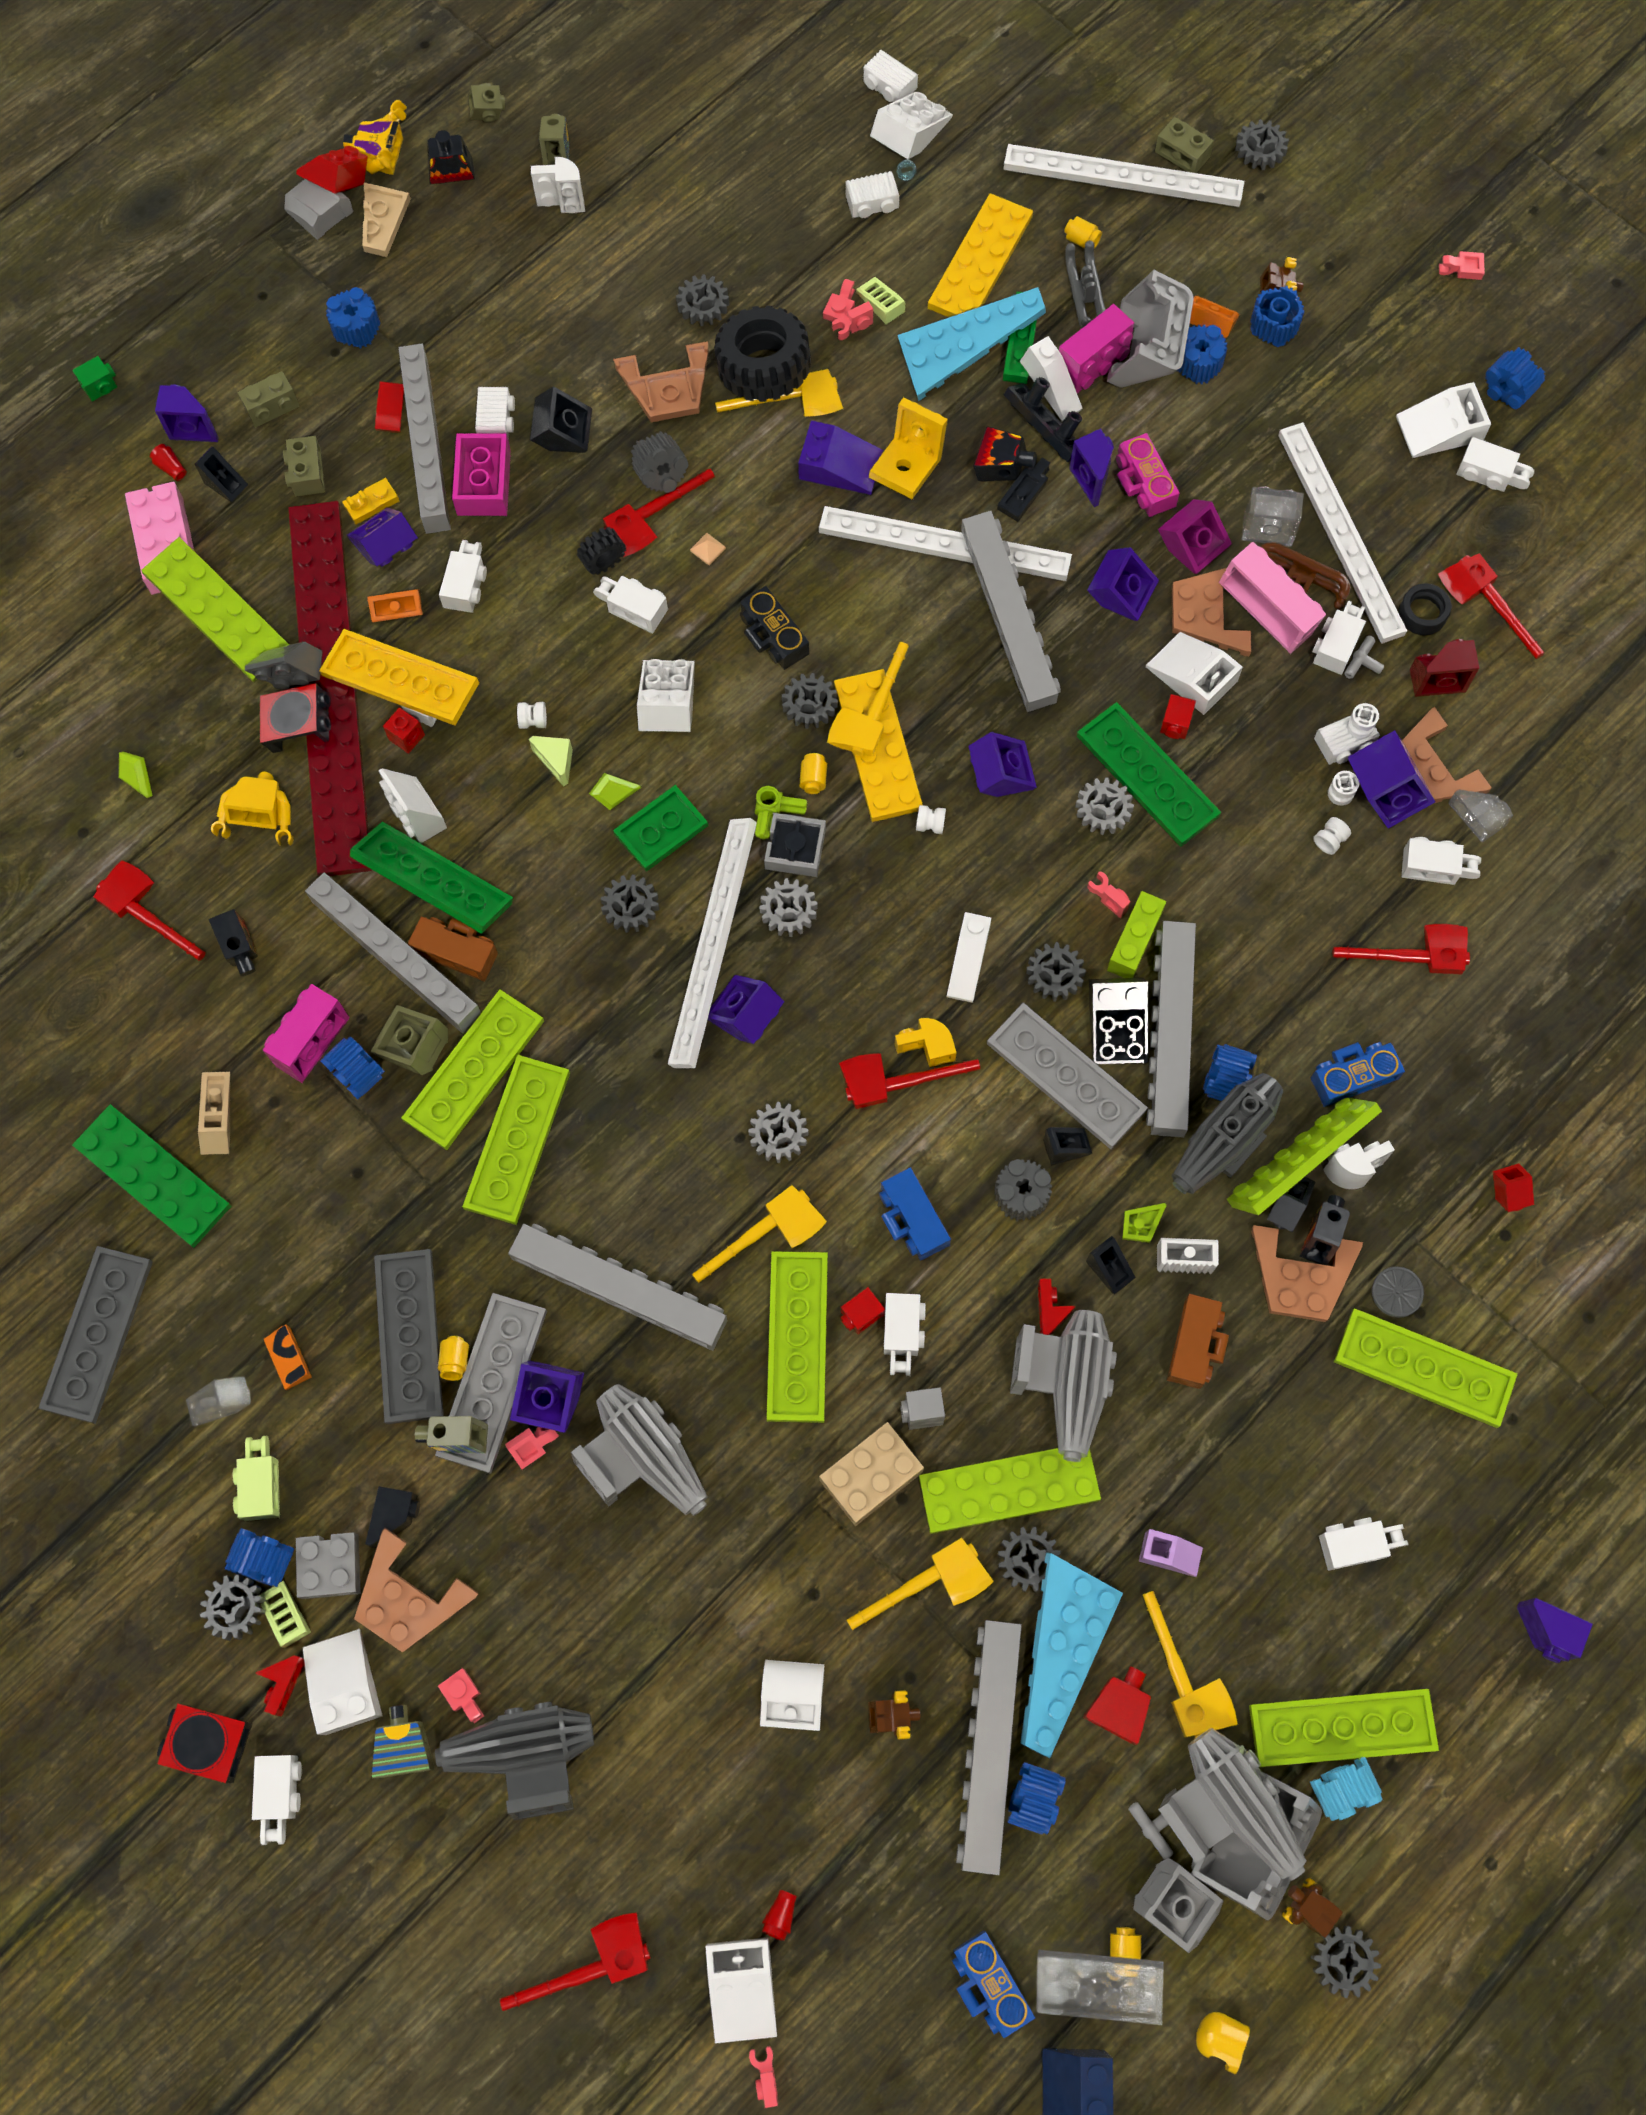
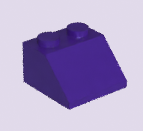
M175 384L170 386L160 385L155 412L169 440L218 442V435L206 410L184 386Z
M1101 429L1074 441L1069 468L1093 507L1099 505L1108 477L1112 451L1114 450L1110 437L1105 436Z
M388 507L346 535L367 561L375 566L388 564L393 560L392 556L398 551L404 552L413 546L412 542L418 538L403 514Z
M1131 547L1108 550L1087 591L1101 607L1133 621H1138L1159 580Z
M990 732L968 746L980 793L999 797L1037 788L1025 741Z
M734 975L710 1008L707 1020L736 1039L754 1044L763 1035L764 1029L769 1022L777 1016L784 1001L766 982Z
M531 1360L521 1363L510 1420L565 1433L579 1401L584 1372Z
M1537 1598L1518 1603L1517 1610L1535 1649L1543 1652L1542 1656L1555 1663H1560V1661L1569 1662V1660L1581 1658L1593 1625L1592 1623Z

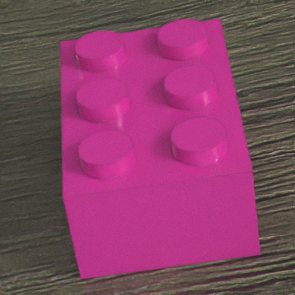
M1112 304L1059 346V352L1063 356L1077 393L1082 389L1086 390L1098 376L1105 375L1112 365L1117 361H1123L1130 352L1129 348L1133 337L1134 322L1115 304Z
M456 434L452 500L457 516H507L511 457L507 434Z
M311 984L307 990L305 989L301 992L293 1010L284 1015L281 1020V1026L276 1033L271 1034L267 1038L263 1051L278 1069L303 1083L349 1020V1016L336 998Z

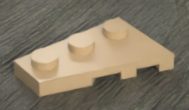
M364 182L365 200L363 203L362 246L364 252L387 257L411 200L410 195L407 192Z

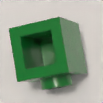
M99 356L72 370L91 401L107 395L117 388L113 377L116 376L114 370L109 363L103 364Z

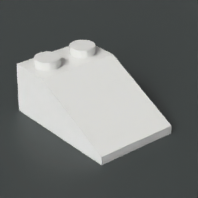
M361 1629L303 1647L310 1707L318 1735H328L382 1717Z

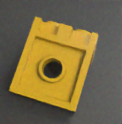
M903 397L898 405L894 439L871 468L869 478L913 499L941 460L948 419ZM906 466L909 470L901 471L897 467Z

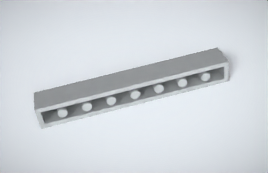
M423 344L398 347L421 520L426 534L451 530L426 352Z
M992 511L962 519L961 531L1027 712L1057 703L1058 693L1061 692L1057 678H1052L1050 672L1052 670L1051 660L1048 654L1044 655L1041 648L1044 646L1041 633L1036 632L1033 626L1035 624V617L1032 609H1027L1025 601H1027L1025 589L1023 586L1019 587L1017 578H1019L1017 567L1014 563L1011 564L1008 558L1010 556V549L1007 541H1002L1000 536L1002 528L999 519H994Z
M323 873L305 890L316 907L463 1035L470 1029L481 1014L478 1005L326 873Z
M1163 921L1161 929L1155 932V946H1159V955L1154 957L1153 970L1158 971V980L1153 981L1152 996L1157 997V1005L1152 1006L1151 1022H1156L1155 1031H1151L1150 1047L1155 1048L1154 1057H1150L1149 1073L1153 1074V1083H1149L1148 1099L1152 1100V1109H1148L1146 1120L1147 1126H1151V1135L1184 1138L1188 1130L1196 923Z
M526 1224L522 1225L508 1253L512 1260L711 1351L714 1350L727 1323V1317L723 1314L724 1310L710 1303L708 1306L698 1303L699 1299L687 1292H683L680 1295L672 1291L673 1287L663 1281L658 1280L657 1284L647 1280L648 1276L639 1270L633 1269L632 1272H629L622 1268V1263L612 1258H607L605 1261L596 1257L598 1253L588 1247L576 1248L572 1246L573 1242L561 1235L554 1238L547 1234L548 1230L537 1224H532L531 1227Z
M986 1620L984 1627H978L977 1645H982L981 1658H975L974 1675L979 1676L978 1688L972 1689L971 1706H976L975 1719L970 1718L968 1737H973L972 1750L967 1749L965 1768H970V1780L964 1781L962 1799L968 1800L967 1812H961L959 1831H963L965 1834L964 1844H958L956 1863L962 1864V1871L999 1875L1021 1624Z

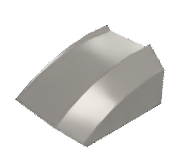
M307 179L285 194L284 209L317 240L339 221L353 213L350 199L342 192L334 194Z
M1167 1858L1156 1864L1155 1870L1139 1894L1135 1895L1133 1910L1190 1953L1199 1945L1218 1916L1223 1900L1182 1866Z

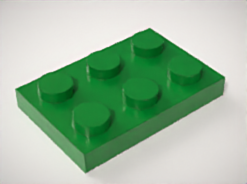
M674 785L615 828L613 833L645 872H647L708 827V822L681 790Z

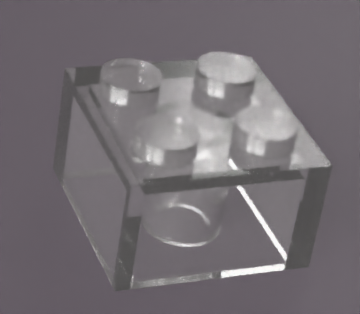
M1264 486L1252 487L1244 513L1241 540L1259 543L1275 542L1283 546L1292 547L1301 522L1304 493L1293 490L1270 489Z

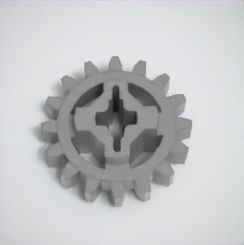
M1096 778L1093 786L1086 783L1085 791H1079V800L1076 801L1075 808L1079 809L1077 811V818L1084 817L1082 825L1090 824L1091 832L1099 828L1101 835H1104L1105 829H1109L1111 834H1114L1116 826L1123 829L1125 822L1130 821V813H1132L1134 805L1131 804L1133 797L1132 795H1125L1127 787L1119 788L1118 780L1113 784H1109V778H1105L1104 783H1100ZM1094 795V800H1091L1090 804H1087L1090 797ZM1122 808L1121 813L1115 817V812H1119V809Z
M786 878L784 885H780L775 881V889L767 887V896H761V903L763 905L759 907L760 914H764L762 916L763 923L770 922L768 925L770 931L778 928L779 936L784 931H788L789 937H792L794 930L802 934V927L810 928V919H816V912L814 910L817 909V902L813 901L815 899L814 892L807 893V884L799 887V880L797 879L793 884H789L788 878ZM803 900L806 904L805 912L803 911V908L800 907L802 905ZM772 903L777 908L774 915L771 912Z
M777 1102L774 1109L769 1104H766L765 1113L760 1110L756 1111L759 1119H751V1125L755 1128L748 1129L749 1136L754 1137L750 1140L751 1146H758L756 1149L758 1155L765 1152L767 1161L772 1156H775L777 1163H780L782 1156H785L790 1161L792 1152L797 1155L801 1154L799 1145L806 1146L807 1140L803 1137L808 1136V1129L802 1128L807 1124L806 1118L799 1119L801 1115L799 1109L791 1112V1104H788L783 1109L780 1102ZM790 1120L795 1124L797 1133L789 1127ZM783 1125V1133H779L774 1140V1132H777L779 1128L781 1129ZM760 1132L768 1137L767 1145L761 1139ZM787 1144L789 1145V1146H787V1147H785V1148L779 1149V1147H782V1146L787 1145Z

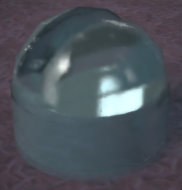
M903 160L898 164L897 175L901 180L908 181L915 176L916 165L913 161ZM912 166L913 170L902 173L901 168Z

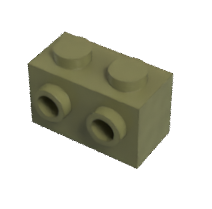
M1174 117L1158 135L1155 152L1185 171L1197 173L1210 158L1214 140L1192 128L1186 122H1182Z
M283 371L270 375L266 379L237 392L255 428L300 407Z
M316 436L287 439V450H283L284 462L288 466V472H285L287 487H292L295 496L325 493L322 453Z

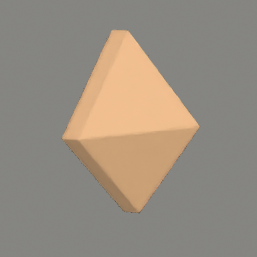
M706 533L690 549V552L707 565H710L726 547Z

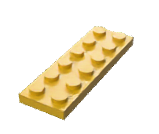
M990 193L928 301V309L944 316L952 317L983 306L1031 221L1033 210Z
M343 629L319 670L323 677L454 726L457 724L479 685L477 677Z
M884 669L834 680L840 709L848 708L867 716L873 699L883 682V677L885 676ZM889 692L887 702L879 718V722L884 724V731L874 755H864L861 757L853 754L872 822L918 812L919 806L922 805L891 692Z

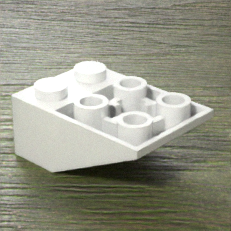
M913 92L878 109L870 136L906 159H910L923 151L949 122L953 114L946 111L944 106L928 100L924 94Z
M1474 382L1449 388L1396 415L1412 458L1469 445L1472 437L1484 441L1491 426Z
M1179 632L1146 665L1147 669L1181 697L1196 700L1195 708L1203 715L1238 682L1243 668L1223 650L1182 632Z
M682 659L676 661L643 660L637 701L639 731H691L694 661Z
M383 768L379 770L383 779L379 784L385 792L384 795L389 801V805L396 817H399L402 821V825L410 838L415 836L421 844L447 828L440 812L416 777Z
M769 1937L707 1944V1971L715 2043L777 2037Z

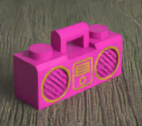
M1142 434L1119 444L1116 462L1118 467L1123 470L1117 476L1127 495L1133 496L1139 493L1137 496L1141 509H1145L1149 517L1176 507L1180 493L1148 434Z

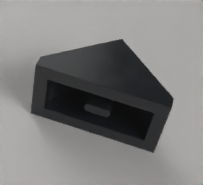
M213 446L195 463L204 484L229 502H232L248 486V483Z
M1050 1127L1046 1129L1043 1141L1051 1166L1093 1154L1085 1128Z
M1112 1236L1090 1252L1086 1263L1114 1295L1136 1278L1118 1243Z

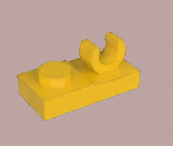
M384 478L363 491H358L356 495L347 497L342 503L357 525L381 512L386 507L398 503L399 498L388 480Z

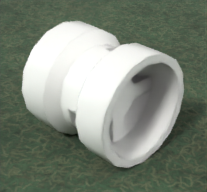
M536 702L534 705L518 703L517 718L520 729H526L529 726L546 728L545 702Z
M1367 703L1356 706L1347 723L1349 733L1359 739L1370 736L1379 719L1378 710L1373 705Z
M1350 771L1338 772L1328 789L1329 799L1336 805L1344 806L1349 804L1359 787L1357 776Z
M920 805L916 831L924 832L932 829L934 833L942 834L946 809L937 808L935 811H932L928 806Z
M1332 817L1325 824V829L1320 830L1314 836V842L1323 852L1332 855L1340 848V843L1350 837L1351 830L1345 822Z

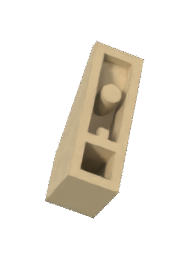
M202 1072L198 1125L201 1155L229 1154L230 1072Z

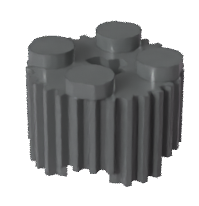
M660 431L655 434L656 436L651 435V438L646 437V440L636 441L637 445H633L634 450H631L634 456L632 457V465L636 474L647 488L669 493L674 491L677 482H681V478H684L683 473H686L689 465L684 453L671 435L663 434Z
M1023 1159L1011 1161L1009 1166L1006 1165L1004 1170H1001L1000 1175H998L994 1189L995 1201H998L997 1206H1001V1211L1005 1212L1006 1217L1010 1216L1011 1220L1013 1218H1016V1221H1019V1219L1024 1221L1025 1218L1030 1220L1032 1216L1035 1218L1037 1213L1040 1215L1042 1211H1045L1052 1193V1185L1050 1184L1051 1177L1045 1169H1041L1040 1164L1036 1166V1162L1030 1163V1160L1024 1162ZM1019 1187L1027 1189L1025 1195L1019 1193Z

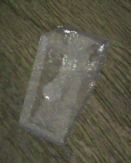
M1459 789L1453 794L1448 803L1481 842H1484L1506 827L1513 817L1508 804L1501 801L1497 795Z
M244 1376L213 1380L186 1399L192 1426H199L235 1414L251 1404L250 1391L246 1386Z

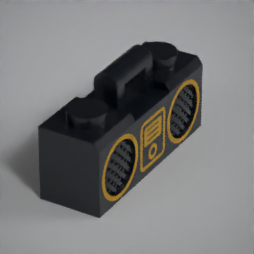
M767 586L741 601L740 617L746 626L750 625L744 631V634L759 653L770 648L768 650L770 658L775 664L779 663L784 670L810 654L809 641ZM758 632L763 636L764 641L759 637Z

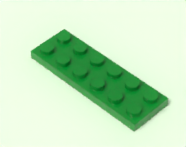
M1117 702L1077 732L1079 740L1123 786L1127 787V791L1180 847L1220 817L1221 811Z
M383 821L350 849L351 858L481 934L512 905V896Z
M111 1104L72 1144L73 1147L193 1248L232 1207L225 1199Z

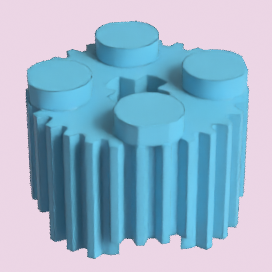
M1365 1757L1354 1760L1355 1764L1350 1766L1348 1764L1342 1767L1339 1766L1321 1775L1323 1781L1321 1778L1310 1781L1326 1817H1330L1331 1821L1336 1819L1343 1820L1356 1814L1354 1807H1370L1383 1800L1380 1795L1382 1791Z

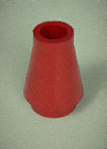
M160 444L151 451L150 458L152 459V464L171 476L175 481H180L186 476L187 471L183 468L170 446Z
M783 1890L779 1891L776 1900L762 1921L764 1925L762 1932L764 1934L785 1941L787 1934L791 1933L794 1905L797 1896Z

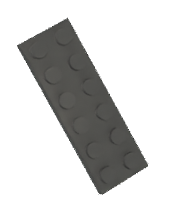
M99 1246L96 1247L39 1409L96 1424L153 1263L150 1259Z
M431 1249L376 1255L374 1260L384 1421L386 1424H395L444 1416L441 1377L438 1370L439 1343Z

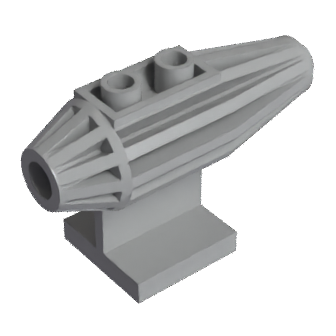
M1075 1311L1060 1337L1035 1333V1326L1024 1324L1016 1340L1010 1393L1022 1395L1025 1389L1053 1394L1058 1453L1064 1455V1460L1071 1462H1080L1081 1458L1087 1457L1107 1396L1111 1397L1114 1381L1109 1379L1110 1369L1115 1368L1117 1354L1112 1351L1113 1342H1110L1102 1314L1095 1311Z
M620 1384L614 1385L603 1393L596 1403L604 1432L584 1448L579 1445L571 1454L573 1462L608 1507L618 1500V1494L637 1479L642 1478L685 1515L691 1513L695 1516L707 1506L704 1501L708 1496L679 1438L682 1437V1434L672 1422L668 1425L661 1417L664 1412L657 1402L653 1400L650 1403L646 1397L643 1398Z
M1213 1728L1208 1729L1188 1744L1196 1779L1177 1791L1175 1788L1166 1794L1158 1810L1195 1863L1206 1856L1209 1848L1234 1832L1281 1879L1287 1877L1290 1881L1296 1879L1305 1871L1303 1865L1306 1863V1859L1279 1802L1278 1793L1280 1791L1278 1786L1270 1776L1265 1777L1258 1768L1261 1764L1252 1750L1246 1751L1243 1745L1235 1744Z

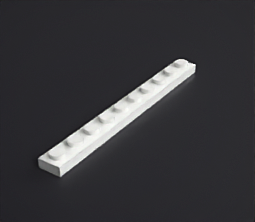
M1008 144L1004 162V170L1237 207H1240L1244 181L1012 144Z
M1304 423L1281 429L1278 436L1362 606L1365 607L1364 610L1381 644L1405 636L1407 629Z
M828 506L824 507L819 533L973 563L961 532ZM1007 542L1010 549V556L1008 558L1011 564L1014 563L1018 572L1062 581L1067 580L1072 554Z
M752 818L732 819L729 823L668 1065L673 1068L696 1067L757 822Z

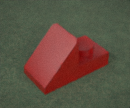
M1051 1279L1039 1280L1040 1334L1052 1335L1073 1313L1075 1306H1053V1304H1057V1288L1052 1287Z
M294 1655L256 1672L257 1675L276 1682L275 1687H270L264 1700V1704H267L265 1712L275 1716L283 1715L305 1664L304 1658Z

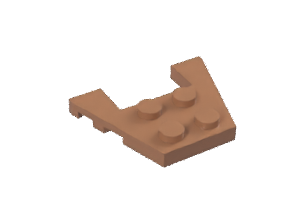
M708 341L686 345L690 367L640 376L635 355L614 359L616 370L650 422L700 413L709 353Z
M1227 568L1173 582L1172 633L1178 634L1182 632L1202 642L1205 640L1218 644L1219 648L1225 650L1230 648L1239 651L1240 655L1250 656L1251 631L1224 630V587L1219 581Z
M1432 708L1402 742L1434 797L1435 803L1456 797L1461 799L1472 794L1479 793V795L1489 793L1491 786L1479 769L1455 781L1427 740L1445 731L1448 726L1436 708Z
M1253 1225L1251 1232L1255 1240L1256 1255L1261 1267L1262 1282L1269 1313L1326 1322L1360 1253L1363 1242L1342 1239L1339 1249L1334 1254L1333 1266L1277 1258L1279 1229Z
M384 1528L354 1619L401 1652H404L475 1599L478 1592L456 1577L439 1602L424 1594L389 1569L406 1545V1542L387 1528Z

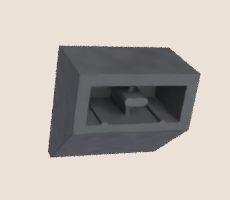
M305 641L267 650L245 665V671L255 675V678L273 684L274 688L280 690H287L295 685H308L309 682L320 680L319 670L321 668L322 650Z

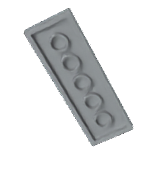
M1024 1003L987 1040V1045L1110 1149L1121 1140L1148 1109L1140 1100Z
M492 1293L449 1415L473 1416L488 1424L486 1453L436 1451V1457L483 1472L492 1473L510 1420L521 1363L531 1360L547 1313L545 1308Z

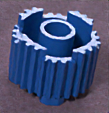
M1288 286L1279 288V290L1274 288V290L1261 291V294L1256 299L1251 317L1250 329L1254 336H1258L1259 339L1262 338L1263 342H1272L1274 346L1280 347L1297 335L1304 314V305H1302V301H1299L1300 297L1297 295V290L1293 291L1292 287L1289 289Z
M357 287L352 288L349 292L348 290L345 293L340 292L341 294H336V297H330L326 303L328 309L326 310V316L336 341L343 344L347 343L348 346L353 344V346L362 348V346L367 347V344H371L372 338H374V334L377 335L378 326L381 324L371 297H368V294H364L363 290Z
M1216 325L1189 327L1183 364L1177 370L1179 373L1182 372V376L1190 377L1195 384H1198V382L1200 384H1203V382L1207 384L1210 378L1213 379L1214 375L1217 376L1218 372L1220 373L1227 352L1226 339L1223 338L1221 329Z
M1520 347L1514 352L1512 350L1510 352L1507 351L1486 371L1485 379L1487 380L1486 383L1489 384L1487 394L1492 400L1497 401L1501 399L1506 405L1509 404L1511 408L1518 409L1541 387V384L1545 381V371L1541 367L1537 369L1538 366L1534 365V361L1530 360L1532 356L1529 354V351L1521 350Z
M349 1037L347 1040L343 1038L320 1060L330 1072L336 1069L332 1074L345 1087L350 1084L347 1089L357 1100L370 1090L382 1078L381 1074L385 1072L352 1037Z
M1226 1044L1224 1046L1217 1045L1212 1057L1213 1061L1209 1073H1207L1205 1078L1204 1093L1208 1094V1097L1222 1101L1236 1085L1252 1078V1075L1249 1074V1069H1253L1257 1055Z
M240 1528L226 1559L227 1565L225 1569L254 1579L257 1582L277 1587L284 1577L294 1548L281 1544L264 1535L262 1537L256 1536L255 1533Z
M1024 1762L1019 1772L1022 1780L1018 1781L1011 1795L1008 1811L1011 1814L1008 1817L1007 1823L1041 1835L1043 1833L1048 1834L1051 1824L1054 1825L1056 1822L1059 1806H1056L1055 1803L1058 1795L1061 1796L1066 1780L1065 1777L1060 1776L1058 1773Z

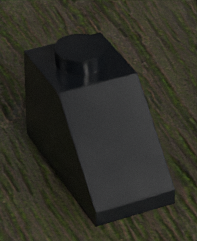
M1307 1177L1302 1178L1273 1203L1267 1220L1280 1229H1287L1293 1232L1307 1207L1316 1182Z
M379 1486L365 1545L377 1548L384 1528L397 1535L412 1524V1519L417 1518L419 1513L420 1501H417L418 1496L413 1492Z

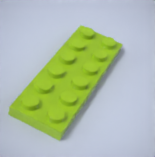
M180 537L141 570L142 574L252 682L257 679L255 675L245 671V665L267 650L289 645Z
M499 989L401 1117L402 1120L445 1150H448L516 1060L517 1055L522 1052L543 1024V1017Z
M517 1055L462 1206L464 1210L517 1225L570 1075L569 1069Z
M1344 1098L1335 1104V1109L1329 1114L1319 1117L1315 1121V1125L1310 1130L1299 1134L1294 1139L1295 1142L1288 1148L1277 1152L1274 1160L1267 1166L1258 1168L1249 1181L1238 1185L1233 1190V1194L1227 1198V1201L1232 1208L1260 1215L1380 1114L1382 1110L1377 1102L1354 1098Z
M771 1252L767 1422L824 1423L828 1252Z
M1355 1308L1351 1311L1334 1359V1363L1495 1428L1501 1426L1517 1377L1515 1372Z
M1058 1448L919 1475L930 1534L1100 1501L1101 1497L1090 1448L1087 1457L1081 1458L1080 1462L1064 1460V1455L1059 1454Z
M1429 1689L1249 1705L1255 1752L1261 1764L1260 1767L1439 1751Z

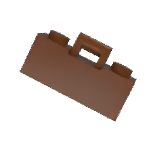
M421 916L408 942V945L421 957L484 982L498 954L492 940L484 936L476 938V930L455 918L451 919L446 928L445 923L437 918L431 917L427 919ZM455 930H456V931H459V932H461V933L467 934L466 937H465V936H462V935H460V934L454 933Z
M1188 1294L1184 1302L1167 1381L1201 1389L1205 1382H1210L1213 1366L1209 1365V1361L1223 1364L1229 1335L1216 1332L1217 1328H1222L1225 1312L1221 1311L1223 1302ZM1211 1339L1216 1340L1213 1354L1208 1352Z

